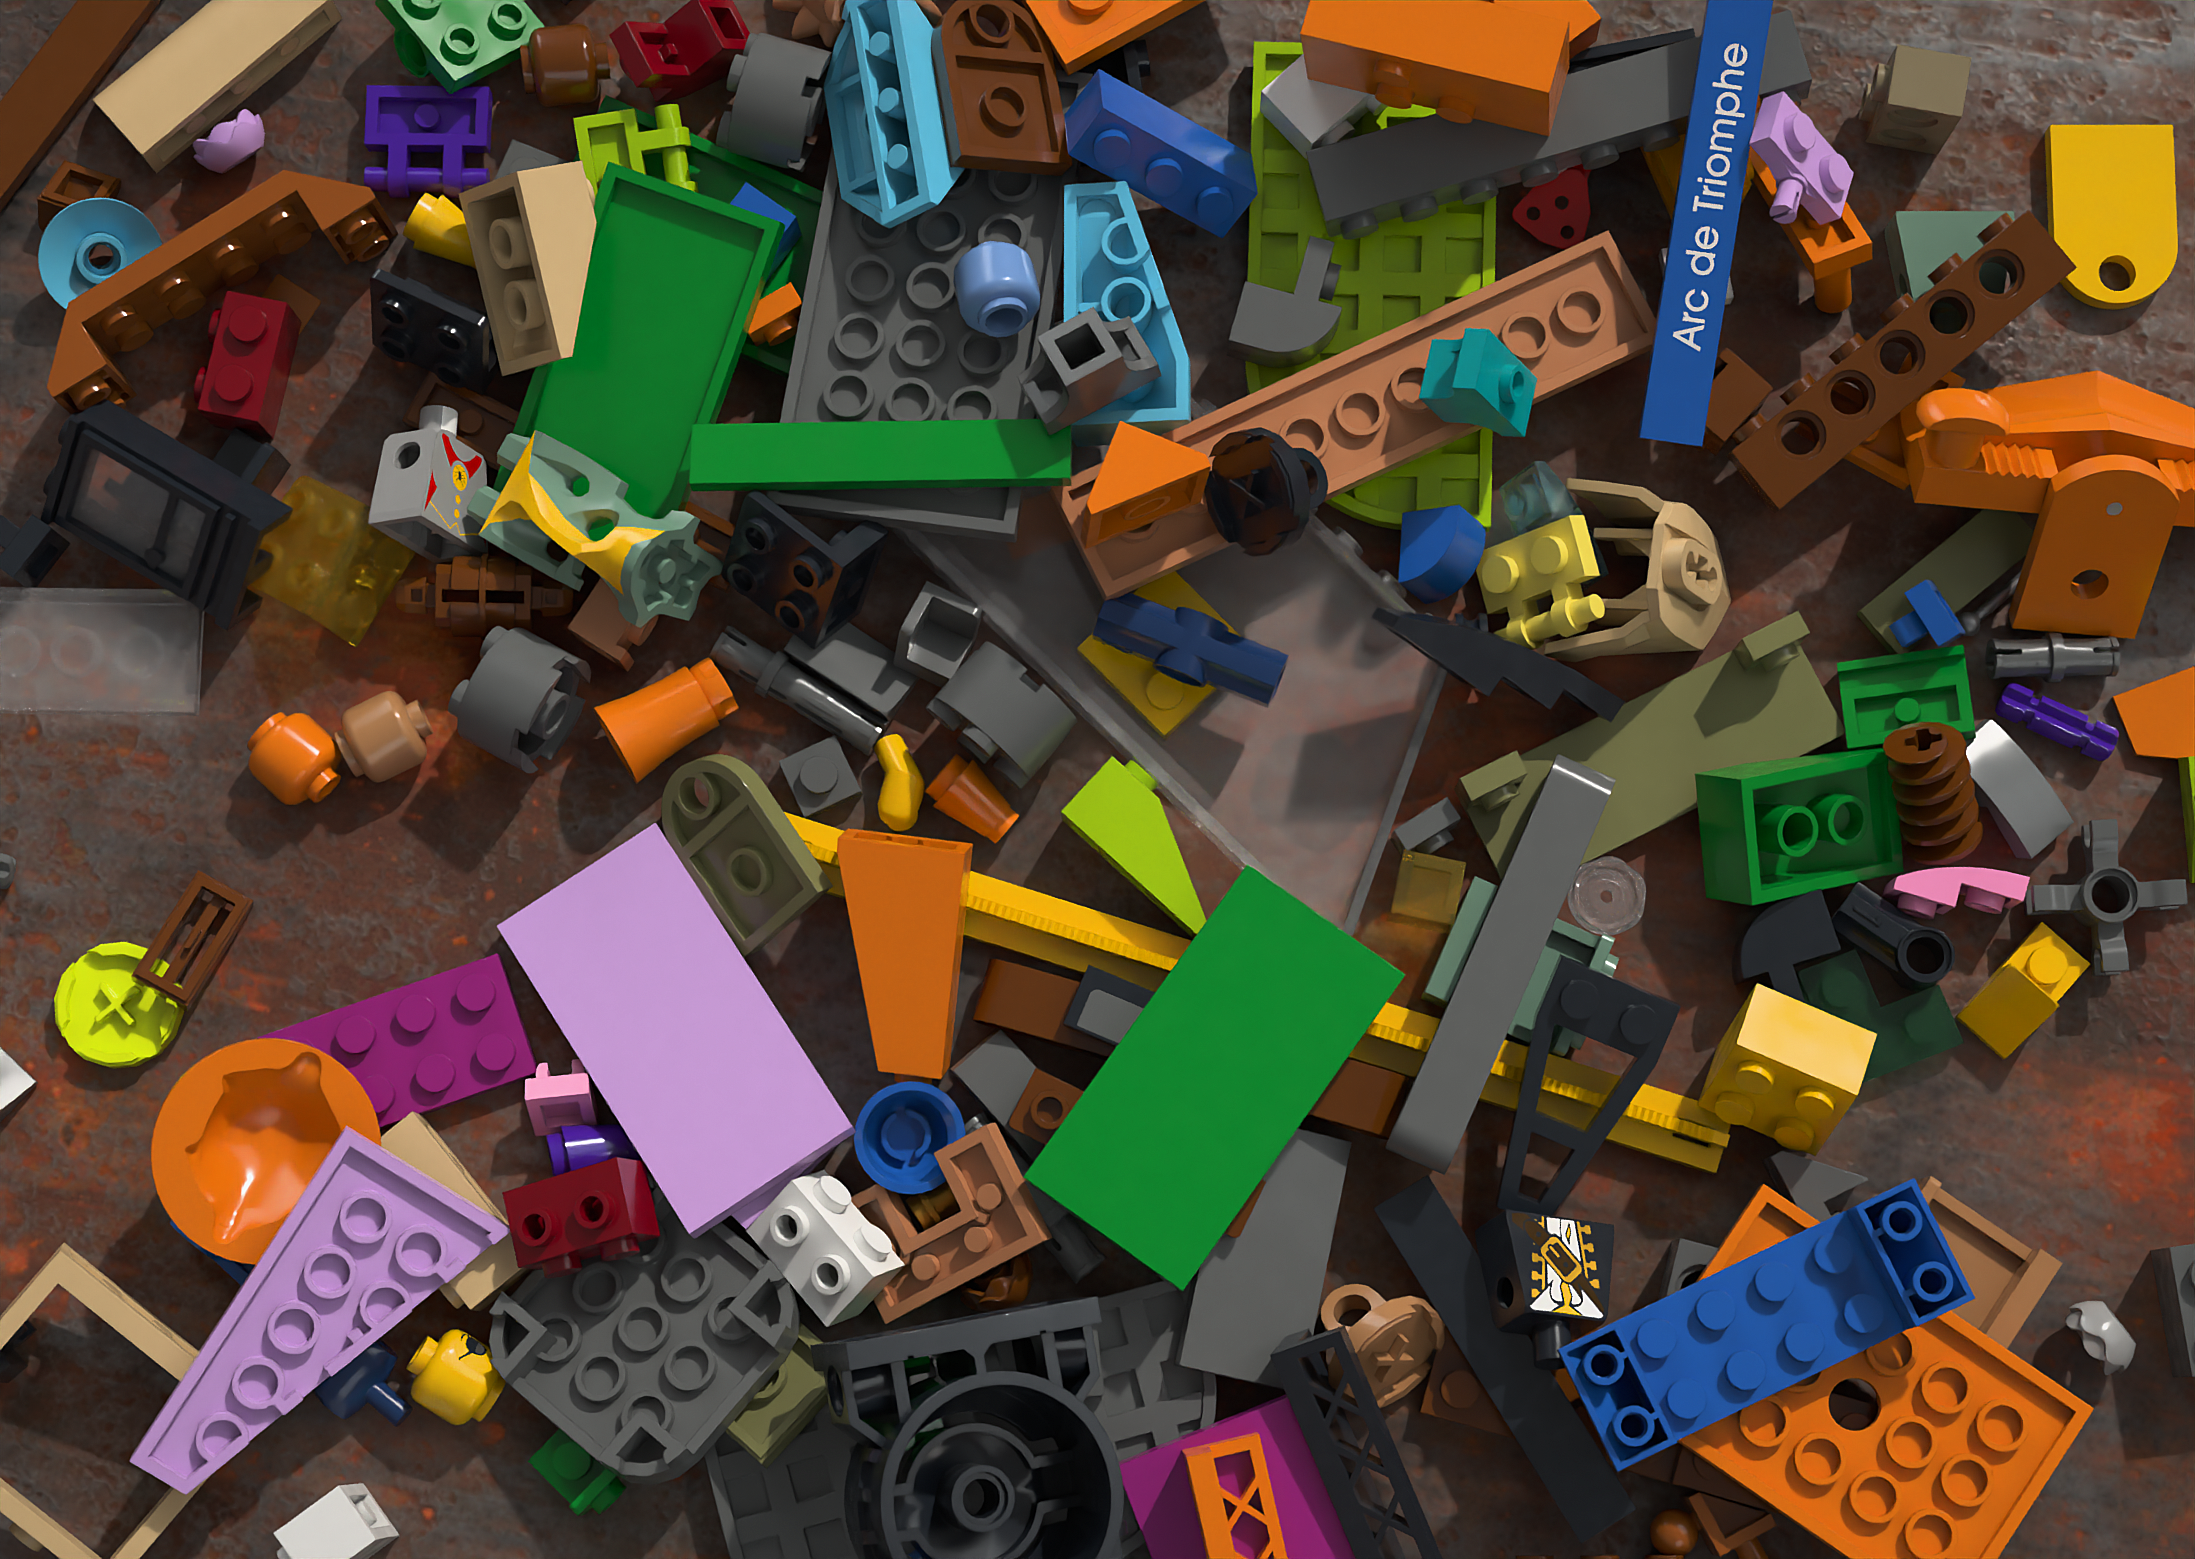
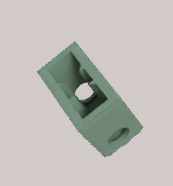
M1896 211L1885 228V241L1897 298L1899 299L1908 292L1914 301L1918 300L1934 287L1927 278L1931 272L1956 252L1966 261L1983 247V244L1976 236L2005 212L2015 221L2014 211ZM1997 263L1983 264L1979 270L1981 285L1991 293H2004L2007 270ZM1941 302L1932 305L1929 318L1933 327L1943 334L1958 332L1961 325V317L1958 310L1948 303Z

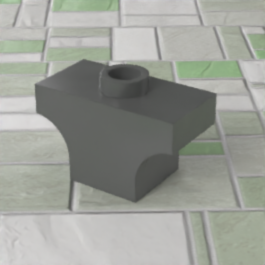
M1094 307L1038 336L1040 353L1034 363L1024 372L1017 375L1023 392L1050 436L1161 376L1157 361L1129 316L1117 321L1104 322Z

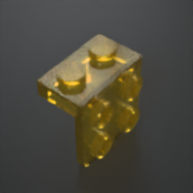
M304 475L296 479L281 501L293 508L290 519L263 537L260 549L263 548L274 555L273 563L262 577L249 586L303 613L342 641L357 648L416 552L368 524L370 506Z

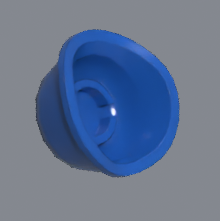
M900 1082L878 1091L864 1105L855 1124L854 1145L858 1160L863 1169L880 1186L902 1194L924 1193L946 1181L934 1156V1152L964 1137L965 1127L956 1104L942 1090L922 1082Z

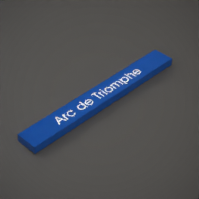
M1773 0L1706 1L1638 432L1639 438L1701 447L1703 445L1749 156V142L1753 131Z

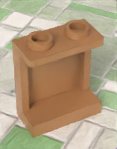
M1932 1176L1919 1179L1917 1184L1975 1296V1299L1950 1311L2008 1349L2063 1263L2042 1249H2030L1940 1188L1942 1183Z

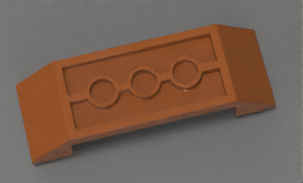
M282 170L68 302L46 388L51 396L71 415L75 412L81 413L103 399H107L125 410V403L136 397L137 394L113 357L115 353L120 350L129 352L143 346L153 337L154 329L172 318L184 319L193 315L206 304V297L225 285L234 287L248 281L258 272L259 264L277 253L289 254L298 250L310 240L311 232L321 227L346 265L355 260L364 262L378 256L388 247L389 239L399 233L370 187Z

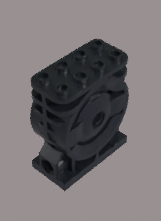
M1097 1296L1045 1301L810 1345L814 1371H823L832 1424L857 1442L851 1455L846 1475L844 1508L849 1537L858 1559H912L909 1555L905 1554L901 1542L910 1541L913 1547L926 1559H1016L1028 1548L1035 1538L1042 1523L1044 1513L1068 1508L1067 1519L1043 1525L1034 1546L1023 1559H1123L1119 1537L1127 1535L1128 1528L1126 1520H1122L1124 1490L1119 1461L1105 1429L1096 1416L1083 1403L1100 1377L1092 1324L1102 1323ZM1011 1340L1017 1372L986 1371L984 1354L990 1345ZM929 1355L933 1356L936 1359L938 1375L926 1378L907 1387L903 1360ZM980 1412L989 1414L1014 1426L1028 1441L1053 1437L1059 1448L1057 1450L1032 1454L1020 1439L1000 1427L983 1423L955 1424L937 1430L921 1441L908 1457L902 1469L899 1482H895L900 1461L911 1439L930 1423L954 1413ZM872 1418L868 1424L862 1421L865 1419ZM976 1480L983 1489L984 1502L981 1509L971 1516L963 1505V1492L971 1481Z

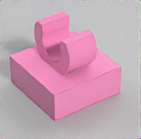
M580 1059L572 1060V1074L551 1076L548 1064L540 1063L536 1069V1078L525 1079V1102L535 1136H545L561 1132L560 1125H599L598 1106L589 1073H585Z

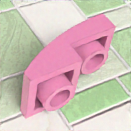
M1934 868L1897 876L1885 885L1882 897L1898 901L1897 908L1907 915L1921 919L1932 920L1935 913L1943 915L1953 909L1959 894L1966 896L1964 904L1968 907L1987 913L2001 914L2003 907L2011 909L2024 901L2030 877L1987 868Z

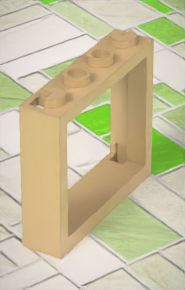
M65 1243L58 1248L0 1315L1 1350L54 1287L60 1284L179 1381L199 1352ZM0 1478V1512L13 1521L9 1526V1530L23 1544L36 1552H39L44 1546L60 1559H102ZM208 1478L187 1495L171 1486L110 1559H140Z

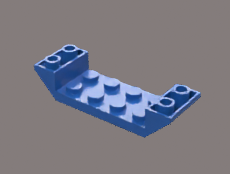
M1915 1178L1563 1346L1557 1349V1352L1616 1472L1678 1443L1677 1440L1902 1331L1917 1327L1975 1299V1296Z

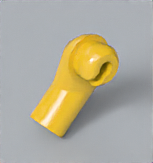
M891 734L881 738L874 746V752L885 772L877 804L881 820L890 829L905 831L913 827L918 819V809L923 799L925 783L903 738L898 734Z

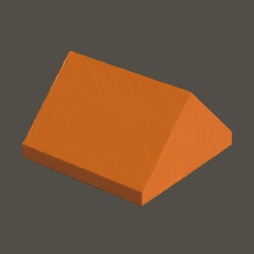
M1120 421L1086 502L1080 535L1084 548L1088 549L1200 503L1211 468L1206 454Z

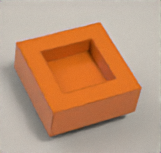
M791 282L759 300L748 331L755 346H759L766 341L770 346H774L788 340L797 333L802 301Z

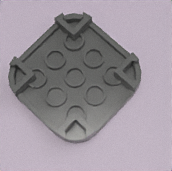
M648 1176L660 1237L638 1243L640 1252L630 1257L602 1261L601 1255L581 1260L583 1269L570 1275L545 1278L543 1270L534 1269L510 1297L503 1291L500 1293L489 1312L493 1316L489 1344L493 1357L490 1361L503 1379L608 1471L630 1483L656 1485L680 1477L700 1461L785 1362L798 1339L801 1312L794 1289L770 1259L767 1260L722 1222L694 1239L684 1227L654 1177Z

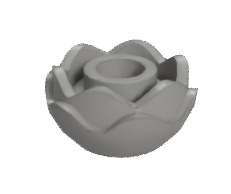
M2089 1300L2069 1307L2071 1313L2065 1318L2067 1326L2071 1330L2077 1331L2083 1341L2085 1350L2089 1355L2100 1361L2105 1375H2110L2115 1371L2121 1374L2125 1371L2133 1358L2136 1343L2103 1301Z

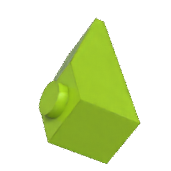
M1112 756L1061 811L1062 821L1194 939L1207 920L1160 799L1152 792L1158 784L1134 761L1130 760L1123 766Z

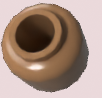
M393 691L383 692L347 709L341 717L342 730L334 733L338 746L353 774L356 777L365 774L373 782H383L421 764L427 756V748L423 738L434 734L418 700L406 705L402 697Z

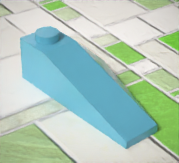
M1127 182L1064 185V322L1094 307L1104 322L1117 321L1129 316L1157 361L1161 376L1073 423L1072 440L1077 447L1110 445L1120 421L1158 436L1191 423L1190 359Z

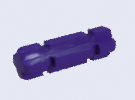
M2009 683L2003 689L1995 709L1999 716L2016 724L2018 721L2023 720L2027 722V729L2071 749L2073 746L2078 745L2081 747L2080 753L2098 761L2108 759L2115 749L2119 737V732L2116 728L2098 720L2093 724L2087 722L2089 716L2042 695L2038 699L2032 697L2034 691L2017 683Z

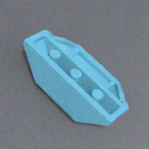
M846 0L841 17L845 20V23L835 42L824 84L841 199L873 218L882 226L892 228L939 205L965 168L950 167L931 53V37L934 29L916 1Z

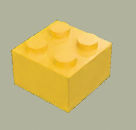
M1757 983L1717 1046L1697 1106L1715 1113L1727 1123L1743 1125L1774 1138L1780 1145L1788 1149L1804 1151L1816 1156L1858 1096L1877 1034Z

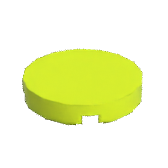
M128 942L100 944L86 951L88 952L87 954L81 956L76 963L73 962L62 974L54 997L55 1020L69 1046L83 1059L113 1069L139 1066L160 1055L177 1035L184 1009L178 1007L176 1002L169 998L164 999L158 996L151 988L145 985L142 987L132 981L131 975L147 952V948ZM161 958L153 973L163 977L170 965ZM177 980L175 985L182 988L179 980Z

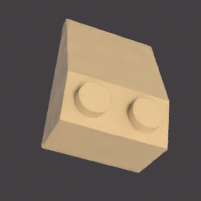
M582 161L517 171L459 193L502 376L572 357L597 223L594 213V190L590 181L586 178Z

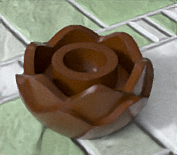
M1027 1252L960 1286L963 1295L959 1298L962 1303L979 1314L1020 1305L1030 1293L1033 1281L1032 1263Z

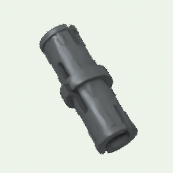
M2045 633L2042 639H1990L1986 647V663H1994V666H1988L1986 669L1990 679L2002 677H2042L2046 683H2059L2064 676L2106 675L2108 677H2115L2120 667V652L2110 653L2111 649H2118L2119 647L2118 640L2114 636H2107L2106 638L2063 639L2060 633Z

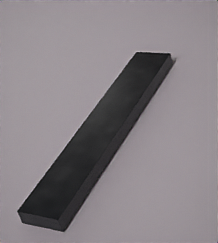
M1426 1175L1373 1208L1580 1543L1582 1544L1637 1510L1551 1371L1534 1366L1533 1344L1530 1337L1525 1334L1501 1332L1494 1325L1480 1258L1430 1177Z

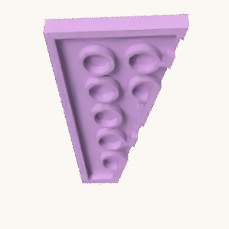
M346 1125L131 1455L130 1462L187 1495L245 1448L250 1440L282 1414H287L329 1376L332 1377L409 1315L414 1307L436 1289L457 1276L466 1268L467 1264L489 1246L495 1245L510 1233L509 1225Z

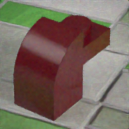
M690 0L663 23L625 21L610 33L609 36L620 55L619 63L622 70L634 82L636 88H649L656 102H666L688 96L728 75L735 55L743 56L750 32L733 0Z

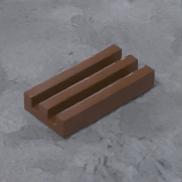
M198 870L131 975L132 981L142 987L145 985L151 988L158 996L164 999L169 998L176 1002L178 1007L188 1012L254 906L253 900ZM204 890L213 894L214 896L163 977L154 974L153 971ZM226 902L233 905L234 908L183 989L176 986L177 980Z

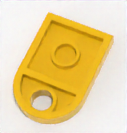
M2050 125L2045 131L2048 233L2077 267L2060 283L2076 299L2096 308L2124 309L2145 301L2167 280L2175 265L2178 252L2173 125ZM2107 262L2122 265L2130 277L2129 287L2123 291H2113L2105 287L2099 277L2100 265Z

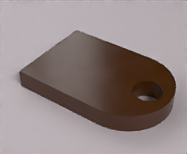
M957 0L939 19L931 37L932 60L950 167L1062 176L1072 166V159L1067 149L1065 120L1050 43L1039 23L1024 8L1011 0ZM976 16L986 18L992 22L998 31L999 37H992L986 34L979 27Z

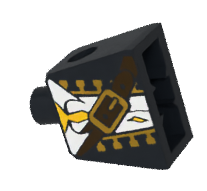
M1505 1210L1475 1230V1240L1493 1323L1501 1332L1532 1335L1533 1359L1536 1368L1544 1370L1564 1369L1565 1366L1557 1349L1572 1343V1340L1579 1339L1603 1325L1608 1316L1614 1225Z

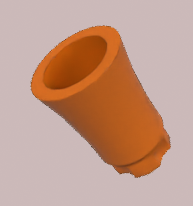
M709 657L698 662L689 670L684 666L645 688L593 708L595 716L611 746L636 784L666 759L695 739L718 727V720L729 717L739 710L728 684Z

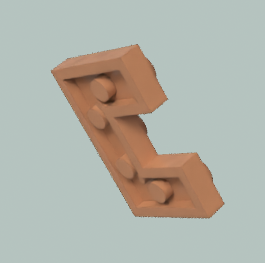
M996 1122L987 1124L934 1152V1156L960 1206L961 1212L918 1234L898 1192L890 1191L878 1183L851 1197V1202L866 1220L881 1229L888 1236L892 1244V1250L905 1264L873 1299L885 1324L913 1312L1052 1238Z

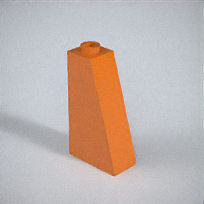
M848 828L838 837L837 855L877 1068L880 1072L895 1073L894 1080L898 1083L913 1081L932 1084V1078L942 1079L950 1067L973 844Z

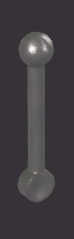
M2021 572L1972 613L1964 612L1958 616V621L1966 631V634L1963 636H1973L1979 631L1980 622L2015 593Z

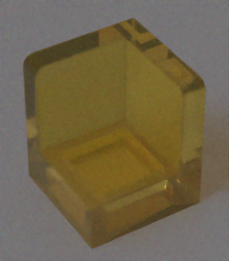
M1404 850L1397 867L1387 921L1448 934L1455 922L1466 862Z

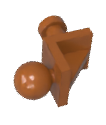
M1689 1491L1680 1496L1688 1513L1675 1508L1664 1510L1656 1515L1650 1526L1651 1542L1656 1550L1663 1555H1687L1694 1549L1700 1533L1712 1555L1721 1557L1734 1549L1739 1559H1769L1757 1536L1777 1526L1770 1513L1697 1491Z

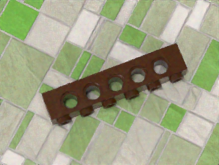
M2029 209L2015 221L2012 220L2007 212L2001 215L1976 236L1983 244V247L1966 261L1957 252L1927 276L1934 287L1916 301L1913 300L1908 292L1878 316L1885 326L1875 335L1865 341L1859 333H1856L1829 356L1836 365L1832 370L1818 381L1810 373H1807L1780 396L1787 406L1773 418L1767 421L1761 413H1758L1731 435L1738 446L1727 455V458L1774 514L2077 268ZM1997 263L2007 270L2010 277V286L2007 292L1994 294L1987 291L1981 285L1979 270L1983 264ZM1941 302L1948 303L1958 310L1961 317V325L1958 332L1943 334L1932 326L1929 318L1932 305ZM1896 342L1904 345L1909 350L1912 357V365L1909 372L1893 374L1883 367L1880 361V351L1884 344ZM1840 382H1849L1857 386L1863 396V405L1860 412L1847 415L1837 411L1832 405L1830 398L1833 385ZM1790 422L1806 424L1814 435L1812 450L1803 455L1789 452L1781 440V432L1784 425Z

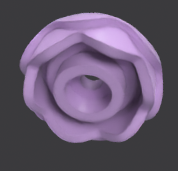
M243 109L238 113L237 119L216 125L206 140L197 139L194 141L193 147L197 154L193 157L198 163L209 170L221 174L227 172L264 147L265 132L262 119L259 114L254 116L249 110Z

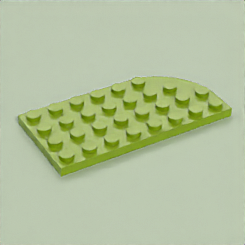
M1254 41L1250 154H1252L1258 194L1249 204L1247 282L1294 294L1310 236L1334 242L1331 262L1342 266L1332 301L1320 299V302L1342 307V311L1333 339L1313 359L1287 368H1273L1245 361V379L1248 395L1495 282L1496 196L1487 201L1471 205L1463 204L1462 199L1438 206L1439 211L1436 214L1415 222H1404L1402 217L1378 223L1379 228L1377 231L1361 238L1346 240L1343 239L1342 234L1329 238L1308 161L1260 112L1261 91L1303 55L1302 43ZM1412 104L1411 108L1408 109L1388 106L1378 115H1373L1368 111L1352 125L1356 131L1351 138L1436 114V109ZM1484 427L1325 502L1353 518L1375 526L1402 530V513L1460 505L1486 528V532H1489L1491 528L1493 430Z

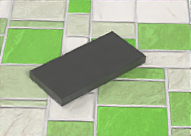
M1300 1129L1296 1130L1262 1178V1180L1266 1181V1184L1241 1235L1238 1238H1232L1223 1234L1193 1276L1180 1333L1175 1366L1285 1391L1270 1354L1288 1335L1309 1328L1313 1336L1352 1142Z

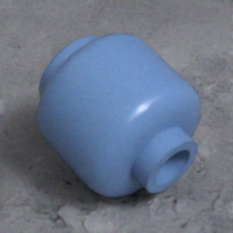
M996 241L981 243L964 254L954 267L953 283L960 314L966 324L976 331L993 337H1007L1022 330L1039 310L1040 291L1034 265L1027 252L1017 245Z

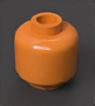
M279 712L273 715L255 731L247 744V748L251 751L248 760L251 774L284 804L296 805L308 798L314 803H318L327 797L340 782L341 776L336 772V769L341 761L342 752L337 741L305 713H293L286 716L283 712Z

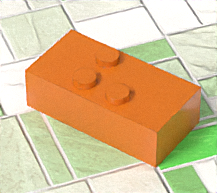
M1310 0L1300 32L1307 78L1310 80L1373 94L1379 102L1393 108L1408 109L1411 108L1412 104L1436 109V113L1440 117L1456 123L1466 124L1471 123L1473 119L1544 136H1550L1569 69L1570 21L1481 0Z

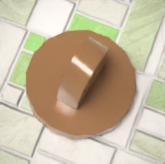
M1361 1284L1344 1285L1332 1291L1324 1300L1321 1307V1320L1324 1330L1326 1332L1343 1326L1338 1321L1347 1311L1352 1309L1368 1311L1352 1327H1345L1379 1408L1385 1407L1404 1397L1426 1377L1427 1372L1432 1367L1426 1361L1427 1358L1431 1355L1433 1348L1438 1350L1439 1353L1443 1348L1445 1324L1424 1299L1406 1296L1386 1302L1379 1293L1369 1286ZM1334 1351L1328 1366L1329 1384L1337 1390L1344 1371ZM1348 1385L1345 1394L1355 1398L1350 1385Z

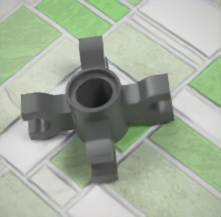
M2117 819L2091 820L2089 825L2081 826L2087 875L2079 879L2074 885L2031 886V890H2026L2024 897L2025 916H2044L2072 913L2080 924L2091 929L2092 976L2121 974L2120 972L2129 970L2123 921L2132 916L2135 911L2179 909L2178 906L2187 905L2186 879L2138 882L2128 870L2118 865ZM2096 882L2105 883L2115 891L2118 904L2113 914L2105 913L2095 906L2092 900V888Z

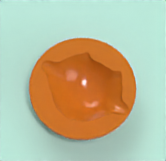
M259 1038L230 1044L205 1056L190 1067L171 1088L163 1101L154 1124L151 1139L150 1161L154 1184L168 1215L189 1239L217 1256L240 1263L256 1265L346 1125L381 1146L377 1116L368 1095L357 1079L341 1063L317 1048L304 1043L278 1038Z

